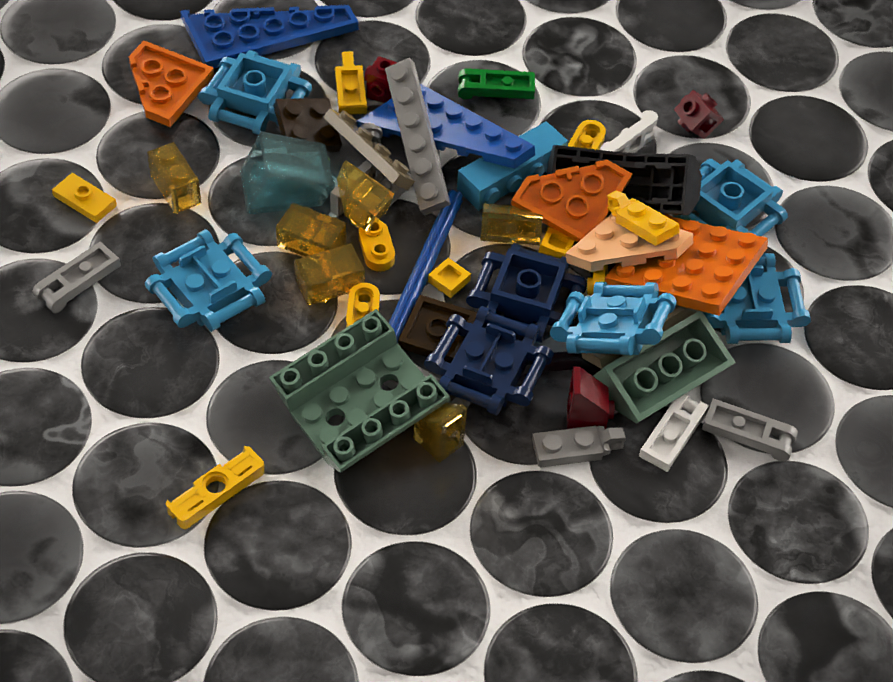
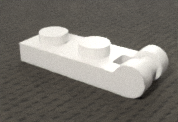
M651 110L644 111L640 121L630 128L623 129L619 136L610 142H605L599 150L626 153L637 152L653 140L655 134L654 127L657 124L658 115Z
M684 394L672 402L639 453L640 458L666 472L669 471L700 422L703 421L710 407L701 401L698 404L689 399L690 395Z

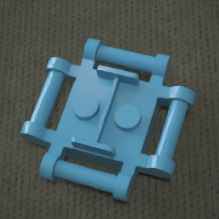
M248 50L246 54L240 53L237 59L223 57L218 64V71L207 87L201 89L198 99L205 105H211L208 113L209 120L215 122L221 120L252 130L254 134L262 136L269 120L274 121L278 125L273 107L275 100L286 99V93L289 89L295 91L290 99L307 97L312 91V85L307 80L299 78L301 72L300 65L278 62L258 56L257 52ZM228 107L257 117L253 119L224 109Z
M707 159L702 163L700 169L702 175L700 200L693 209L699 213V217L692 212L690 215H673V217L695 220L703 224L722 226L730 230L763 236L776 224H782L788 218V214L777 203L783 194V190L777 186L772 187L744 168V163L736 159L732 163L727 160L721 165L713 159ZM763 211L768 214V216L763 221H761L757 226H755L751 231L745 228L746 225H748Z
M205 229L197 233L196 238L165 254L161 252L153 256L154 264L161 272V275H151L146 279L144 285L151 294H156L171 312L173 321L178 327L184 328L197 322L200 326L205 325L212 332L221 327L220 323L253 305L258 307L265 303V297L258 287L270 280L272 272L267 266L261 265L243 245V239L237 233L229 234L222 243L217 244L211 233ZM235 253L252 274L246 277L228 255ZM179 260V265L173 268L171 264ZM167 288L170 289V291L175 295V297L181 302V304H182L185 308H183V307L179 304V302L174 298V296L168 291Z
M764 253L720 316L703 312L713 328H720L721 335L726 336L727 344H738L739 341L778 340L779 343H790L792 339L791 327H804L811 322L809 311L805 309L799 285L801 276L798 269L789 268L783 272H776L774 253ZM780 287L788 288L793 312L785 313Z
M595 282L592 297L584 296L577 291L569 294L566 300V308L560 320L553 324L550 335L558 342H566L568 353L639 355L643 345H655L660 342L663 336L662 328L668 314L675 309L677 300L670 293H662L658 297L659 287L657 283L647 282L645 285H607L606 282ZM578 312L579 322L577 326H570Z

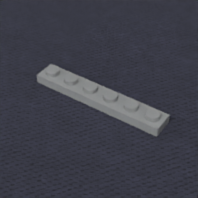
M409 57L385 68L411 177L415 181L413 185L419 209L424 215L447 207L451 203L415 63Z

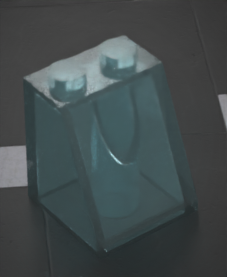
M261 131L240 169L248 214L323 206L330 192L335 188V180L332 178L330 170V158L327 156L325 144Z

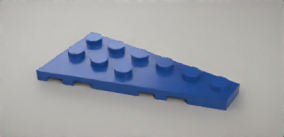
M349 5L316 6L314 10L299 11V7H289V11H274V7L232 9L229 13H215L214 9L204 10V14H190V10H180L181 20L203 64L218 68V64L223 57L237 59L240 53L246 54L248 50L257 52L258 56L359 30V21Z
M420 84L437 150L444 151L447 147L457 150V155L465 157L470 153L483 156V160L486 162L514 169L535 155V145ZM392 98L356 121L358 128L364 123H373L379 126L384 137L389 138L391 134L401 136Z

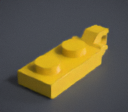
M353 51L342 52V66L335 67L339 113L344 110L349 114H367L363 66L354 65Z
M614 191L607 195V208L615 216L616 223L653 245L657 246L680 233L679 223L634 198L629 200L626 194L619 191Z

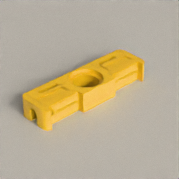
M244 446V452L224 464L223 467L218 464L195 480L193 487L174 499L172 503L169 500L166 501L169 516L171 518L176 517L177 524L182 529H188L265 473L264 461L249 446ZM219 481L225 484V488L219 493H212L207 490L208 485Z

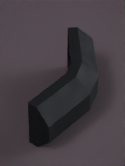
M561 145L552 146L547 174L555 173V170L579 166L580 168L594 165L597 161L609 160L632 173L631 180L622 192L626 194L629 200L634 198L661 214L690 215L700 200L702 175L696 157L693 155L626 153Z

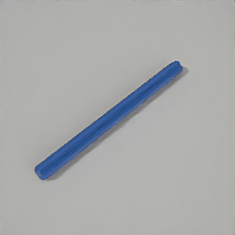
M450 190L448 192L451 205L440 209L389 321V324L395 331L397 343L425 287L428 274L433 269L462 204L463 194L460 191Z

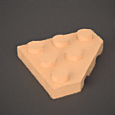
M611 213L566 252V263L594 272L604 270L603 265L621 262V266L626 267L645 264L646 258L663 256L664 260L677 259L693 244V233L680 229V233L655 246L616 223V218Z

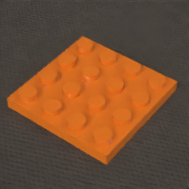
M663 214L679 223L680 229L693 233V244L677 259L664 260L663 256L646 258L645 264L622 267L621 262L616 263L605 277L607 285H645L647 282L657 283L659 287L658 297L662 293H670L676 298V305L720 316L768 248V238L757 236L753 233L739 232L722 226H712L695 220H685Z

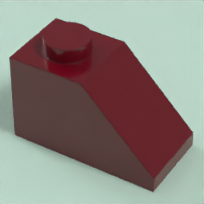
M573 367L567 398V429L589 426H604L606 429L608 420L614 419L615 411L614 400H609V387L581 367Z

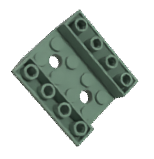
M377 309L269 377L294 421L326 463L340 473L451 400L448 393L432 374L425 377L398 345L394 329ZM388 380L398 383L397 387L393 390L387 391L381 388L382 384ZM334 415L345 417L340 425L332 426L328 424L329 419Z

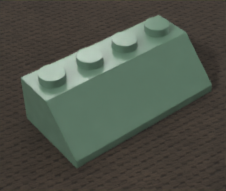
M698 311L664 331L658 344L643 345L639 355H623L603 367L593 377L609 387V400H614L615 410L637 424L736 362L703 312Z

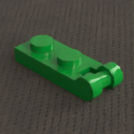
M466 68L462 69L458 74V81L460 83L458 86V96L465 100L473 96L534 99L535 72Z

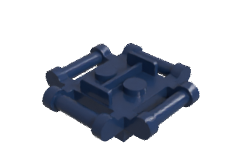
M513 242L511 249L508 248L506 255L495 252H486L481 262L483 267L474 289L468 293L466 302L473 308H480L481 306L490 308L491 312L495 314L498 311L504 312V317L528 326L536 321L537 325L540 326V333L536 342L542 344L547 326H553L556 321H559L566 308L565 303L562 313L553 311L561 288H568L570 290L569 294L574 291L584 294L587 289V280L584 277L568 273L570 264L566 263L565 256L557 258L522 248L521 244ZM500 269L491 293L485 292L493 271Z
M484 306L479 308L473 324L466 322L460 315L452 314L446 323L447 329L433 354H429L424 361L425 368L432 373L442 376L439 384L449 395L487 408L488 413L496 416L499 414L502 406L506 407L508 401L522 406L530 405L534 397L533 390L545 366L549 365L554 357V352L549 347L534 346L540 333V326L532 323L528 326L492 313L490 308ZM516 334L524 337L523 341L516 340ZM457 335L464 336L465 339L451 363L444 361ZM529 360L533 361L522 385L516 387Z

